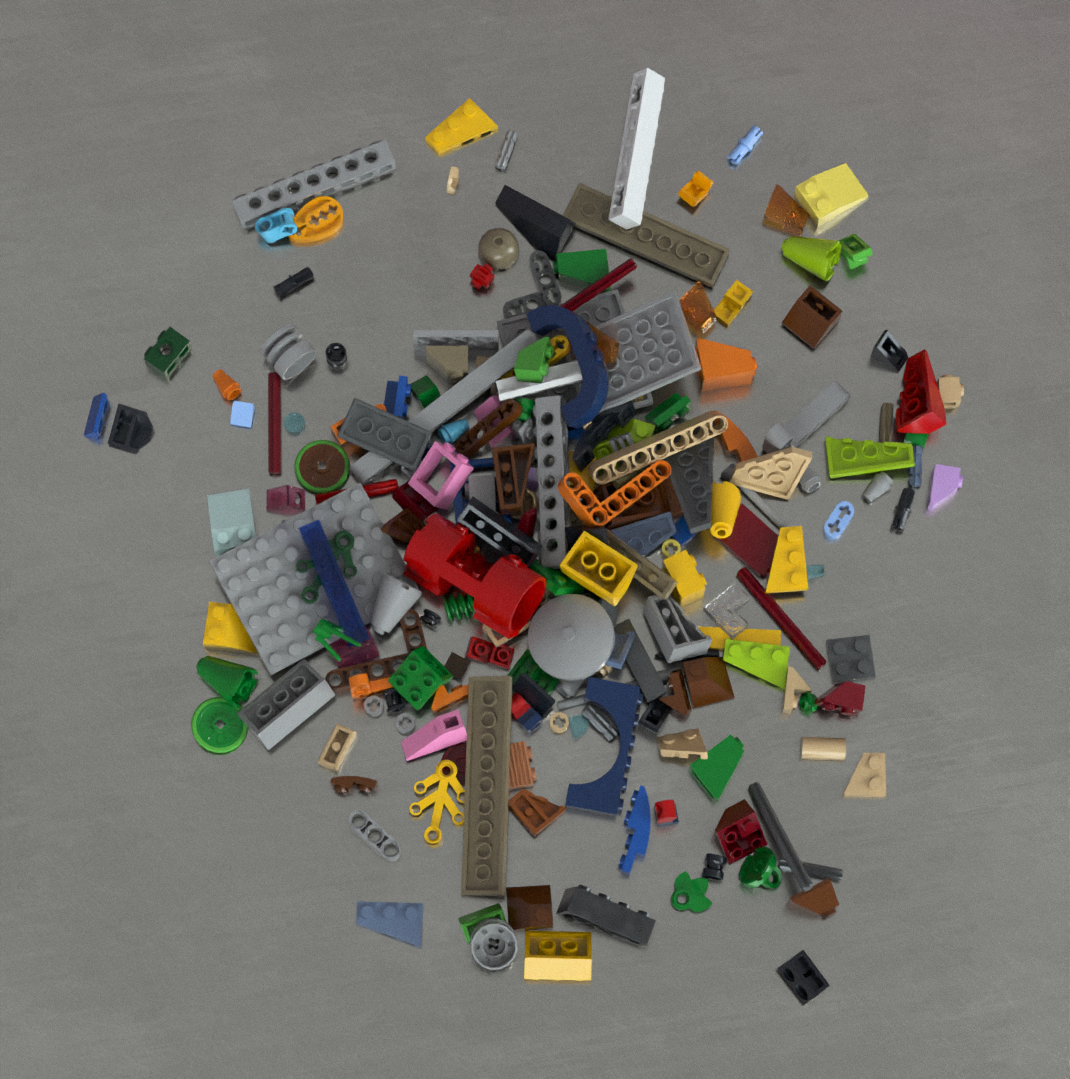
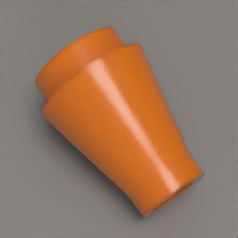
M222 369L217 370L213 374L212 378L215 380L223 398L233 400L239 396L241 388L238 382L227 375Z

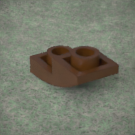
M359 776L334 777L330 781L331 786L334 787L333 790L341 794H346V792L352 793L354 786H358L357 790L369 794L371 791L375 793L378 786L376 780Z

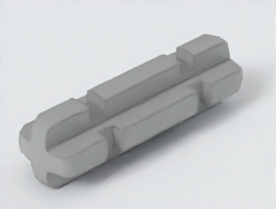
M511 130L506 132L505 140L495 162L496 168L506 169L507 160L511 156L517 139L516 132Z

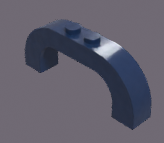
M556 305L541 306L526 314L532 331L538 335L545 336L556 329L563 328L569 337L583 375V385L578 396L561 406L567 425L579 429L593 420L605 403L608 393V375L603 363L604 356L598 350L596 335L580 315Z

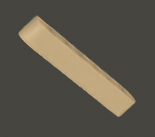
M717 411L706 412L593 461L588 466V474L596 483L606 484L723 433L728 427V421ZM719 418V423L716 426H712L713 421ZM700 426V431L693 435V430ZM677 435H681L680 440L677 443H674V438ZM661 443L660 450L654 451V447ZM638 452H642L641 458L635 460V455ZM619 460H623L622 466L615 468V464ZM603 469L602 475L597 477V470Z

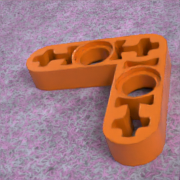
M358 674L348 678L353 699L380 695L384 690L394 687L388 682L390 677L370 682L367 674Z

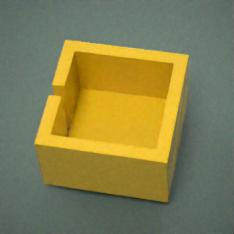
M687 550L664 559L661 570L678 581L675 586L676 589L672 591V594L681 607L703 598L704 585H707L703 574H698L695 568L697 563L692 554L689 555Z

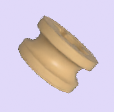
M562 712L554 713L550 717L549 722L551 730L555 733L565 732L569 726L567 715ZM556 718L565 721V724H562V728L553 724V722H556Z

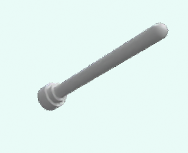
M733 463L721 473V476L726 481L729 480L735 467ZM738 486L779 528L790 527L754 490Z

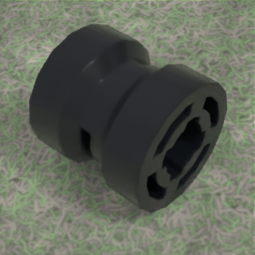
M340 343L330 344L325 351L327 363L331 368L340 369L347 363L346 349Z
M706 854L705 862L707 867L703 868L702 876L722 881L724 877L722 869L726 866L727 858L717 854Z

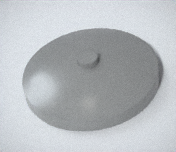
M579 594L561 595L546 602L534 615L528 631L530 653L538 666L550 676L568 681L584 679L599 671L608 661L615 641L614 626L605 609L595 600Z

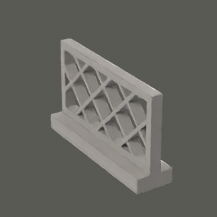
M413 330L415 359H426L425 346H468V359H476L477 356L492 357L499 351L498 330Z

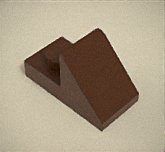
M682 669L674 670L670 673V677H668L669 688L674 690V693L662 695L658 699L681 714L687 715L692 710Z

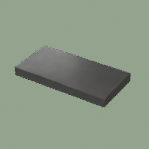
M354 398L337 437L412 471H416L433 432Z

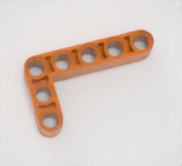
M656 461L601 503L577 473L570 472L559 481L557 487L561 496L586 527L604 526L662 483L671 474V466L667 461ZM656 469L662 472V476L657 474ZM640 480L644 481L647 487H643ZM566 481L571 482L573 484V488H569L566 484ZM624 492H628L631 499L625 497ZM579 498L586 501V506L580 503ZM608 503L615 507V511L609 508ZM592 515H595L599 518V523L593 520Z

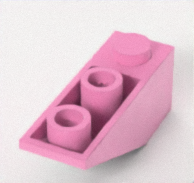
M459 710L437 716L401 741L406 760L409 761L467 741V733Z

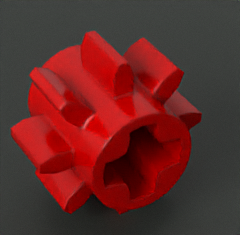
M484 263L483 266L477 264L469 276L473 279L471 285L479 290L482 286L487 289L495 278V275L492 274L493 268L487 263Z

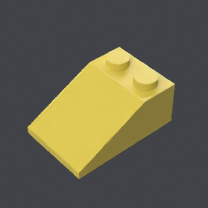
M846 163L812 176L797 185L794 196L817 228L869 197Z

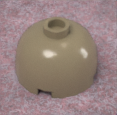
M504 228L488 230L482 235L478 244L480 261L483 264L487 263L493 270L497 271L498 269L510 268L519 257V244L516 236Z

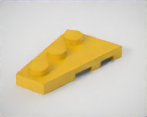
M469 98L425 137V141L438 154L462 145L465 141L472 138L476 139L481 134L498 129V125Z
M802 526L781 527L765 594L807 591L808 580Z

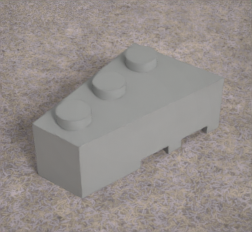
M658 595L647 598L643 613L667 663L707 654L712 639L708 635L705 636L698 628L699 625L695 621L692 622L684 614L685 610L671 595H669L667 600L662 599Z

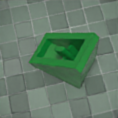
M427 375L411 383V391L422 410L441 396L437 386Z

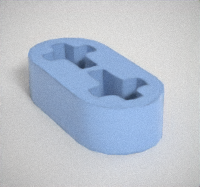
M842 501L838 503L823 528L827 538H839L854 514V507L850 502ZM848 508V514H845L842 519L839 518L841 514L840 509ZM835 522H838L839 524L836 530L839 532L834 531L833 533H830V528L828 526L832 527L835 524Z

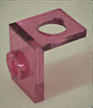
M290 485L267 490L266 510L273 511L285 507L301 511L305 510V490ZM294 493H297L299 495V504H296L294 502Z

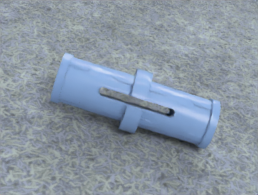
M753 125L748 133L738 140L737 146L727 156L728 159H731L732 163L738 165L744 155L753 149L754 143L763 135L762 131L759 132L760 128Z

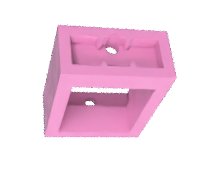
M435 441L408 484L434 507L447 510L474 468L468 463L469 459L455 452L456 448L447 442L442 444ZM445 456L456 466L438 492L427 483V480L442 457Z

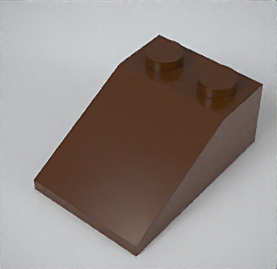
M640 480L641 485L647 487L646 483ZM613 481L606 484H600L594 490V493L601 503L620 488L616 489L613 486ZM663 482L605 524V528L612 530L671 512ZM624 492L625 497L631 499L630 494L628 492ZM608 503L609 508L615 511V507Z

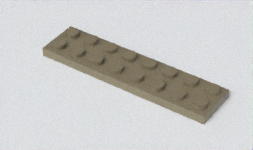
M578 184L563 214L564 217L576 223L575 227L713 288L730 249L645 211L642 214L641 225L626 230L608 220L612 201L611 196L584 184Z

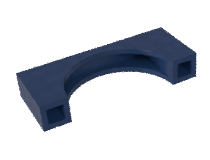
M589 677L584 701L599 706L609 714L619 733L620 749L617 760L605 775L589 783L569 784L565 803L566 808L614 817L617 816V812H622L624 799H620L621 790L626 791L628 778L624 777L625 769H630L632 758L628 756L629 748L634 747L636 736L632 735L633 726L637 727L639 714L635 712L637 705L641 706L643 693L639 692L640 686Z

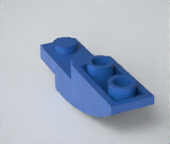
M641 785L639 791L634 790L631 803H634L632 811H627L624 823L627 824L626 830L634 832L633 835H628L625 846L629 847L627 855L622 854L618 867L622 868L621 874L626 876L630 875L636 856L644 859L650 835L651 817L649 800L645 787Z

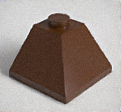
M703 657L682 664L683 676L693 709L735 698L723 657Z
M828 878L814 885L811 890L802 891L790 897L786 905L790 909L817 918L822 915L827 918L836 913L835 909L840 904L832 882Z
M550 885L506 887L508 924L513 928V931L553 929Z

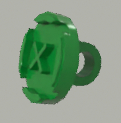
M765 846L755 849L756 853L753 856H747L741 865L739 876L742 878L741 882L750 888L758 887L759 885L766 888H777L782 882V873L775 866L777 862L776 854ZM771 873L773 874L772 883L769 881V876L771 875Z

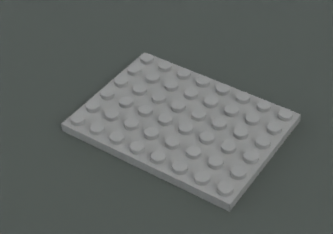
M361 483L209 561L211 568L270 676L324 648L320 642L315 640L317 635L313 633L322 618L352 632L369 624L381 579L385 572L419 589L415 581L403 575L406 570L404 568L406 564L390 535L380 530L384 524ZM339 531L351 533L354 537V546L350 552L353 564L357 568V574L353 578L345 577L343 571L346 566L342 553L337 559L342 583L346 587L345 593L342 596H335L333 594L332 588L334 584L331 572H329L318 590V600L314 604L304 603L301 599V592L305 587L311 586L323 566L308 569L305 573H299L296 570L297 562L302 559L307 561L330 556L334 549L321 550L317 555H310L307 552L308 544L313 541L319 543L332 540ZM342 538L339 540L341 545H347L346 539ZM316 545L310 546L312 552L318 550ZM299 563V569L305 570L306 565ZM347 568V574L353 575L354 570ZM341 586L335 587L337 593L343 592ZM307 592L306 598L308 600L313 599V594ZM333 634L329 640L326 638L324 640L330 645L341 638Z

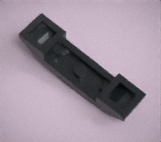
M632 401L606 410L584 431L573 453V460L578 471L582 472L595 458L592 450L616 425L624 428L637 414Z

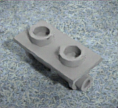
M529 417L525 422L515 420L512 429L516 437L520 438L518 440L519 445L535 443L532 457L533 462L536 459L535 447L537 446V438L534 435L532 419Z

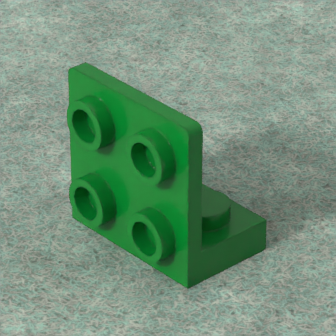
M422 646L410 653L388 679V682L416 710H420L440 686L448 683L454 676Z

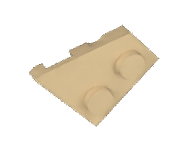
M699 728L656 737L660 754L663 757L677 756L679 758H688L689 754H698L701 759H708L707 750Z
M885 753L862 754L843 793V797H886Z

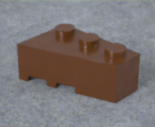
M535 443L492 448V463L500 516L521 514Z

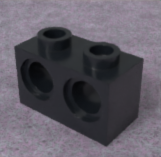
M804 950L777 968L803 1004L812 1000L830 986Z

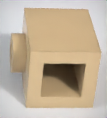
M950 374L939 377L937 385L944 408L959 407L961 396H964V385L960 384V377H954V375Z

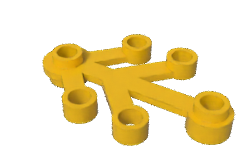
M451 760L440 761L436 766V773L414 784V791L417 794H423L426 792L427 787L439 781L438 790L418 803H412L409 807V812L417 816L421 814L424 808L435 802L430 827L424 832V838L430 844L439 842L442 837L439 824L444 804L452 815L454 824L460 825L464 822V814L458 810L447 793L449 782L457 793V801L460 803L465 802L459 799V794L465 793V790L456 778L457 767ZM443 767H449L450 774L444 775L442 773ZM419 783L423 784L425 787L422 792H419L416 789V786ZM413 805H418L420 807V811L418 813L412 812ZM456 814L462 815L463 819L461 822L455 821L454 817ZM430 831L436 832L437 836L435 839L429 838L428 834Z

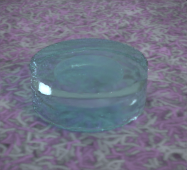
M290 413L284 419V427L290 434H300L305 429V419L299 413Z

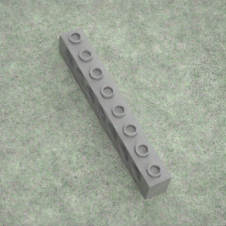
M386 140L374 141L366 148L354 149L350 154L343 157L336 156L328 163H319L305 172H296L290 178L278 179L272 185L258 187L254 192L247 195L240 194L232 200L233 209L242 229L255 225L261 217L270 215L282 208L296 209L316 197L331 195L396 169L395 160ZM370 157L376 159L372 163L366 161V159ZM349 165H355L357 167L354 170L347 169ZM332 172L338 174L334 178L328 177V174ZM311 180L318 181V183L313 186L308 184ZM291 188L299 189L296 193L289 192ZM274 195H278L280 197L276 201L270 200V198ZM253 203L261 204L258 208L250 207Z
M561 396L535 398L533 413L536 417L534 435L537 438L535 457L538 459V467L535 470L539 486L536 490V497L539 501L537 519L540 522L538 541L543 546L538 558L541 566L552 569H561L560 564L569 552L565 527L571 526V507L561 496L557 487L559 481L569 473L568 429L561 406L566 404V399ZM550 415H552L553 420L550 424L547 425L546 420ZM553 436L554 441L551 445L548 446L547 440L549 437ZM554 457V464L549 467L548 461ZM555 478V484L550 488L549 481ZM566 481L567 486L570 488V482ZM555 499L556 505L550 509V502ZM554 520H556L557 526L555 529L551 530L550 525ZM557 541V549L552 551L551 545Z

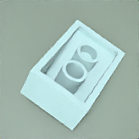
M249 489L207 495L211 533L216 557L256 537Z

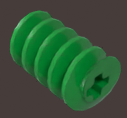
M458 592L456 599L450 593L448 600H446L443 595L446 616L449 620H453L454 614H456L458 619H461L463 612L467 618L470 617L471 611L475 614L473 609L475 597L468 593L464 597L461 592Z

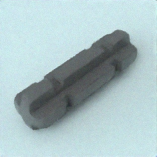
M591 704L584 707L582 714L586 718H590L589 721L600 733H604L603 736L608 741L613 740L618 734L616 729L610 727V723L599 712L596 713V709Z

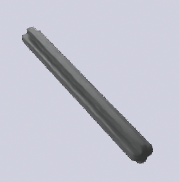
M758 782L750 784L749 791L803 892L811 890L813 883L761 785Z

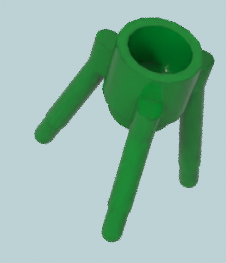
M323 618L313 631L317 635L315 640L320 642L337 661H341L340 656L324 640L325 638L329 640L334 634L357 647H360L361 643L349 636L359 640L363 638L361 635L335 625L329 620L326 621Z

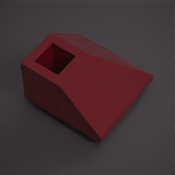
M745 799L725 809L715 832L730 865L754 852L755 849L767 845V841L755 811Z

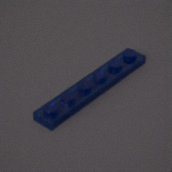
M317 520L299 527L300 535L343 634L359 643L369 640L368 632L320 521ZM347 642L349 648L355 646L354 644Z

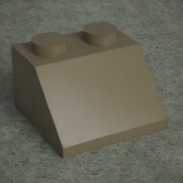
M425 346L426 363L447 383L456 385L468 375V346Z

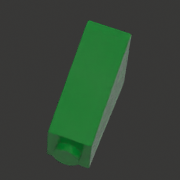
M606 249L556 254V261H552L554 274L558 273L559 281L584 289L609 273ZM611 286L602 291L601 293L611 291Z
M731 734L707 752L708 759H701L700 757L689 766L690 772L715 803L721 798L744 754L743 743L738 737L734 738Z

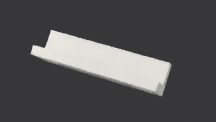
M576 360L549 367L548 374L544 376L541 384L517 381L516 376L498 380L496 385L499 399L501 402H504L507 399H516L582 382L583 378L580 366Z

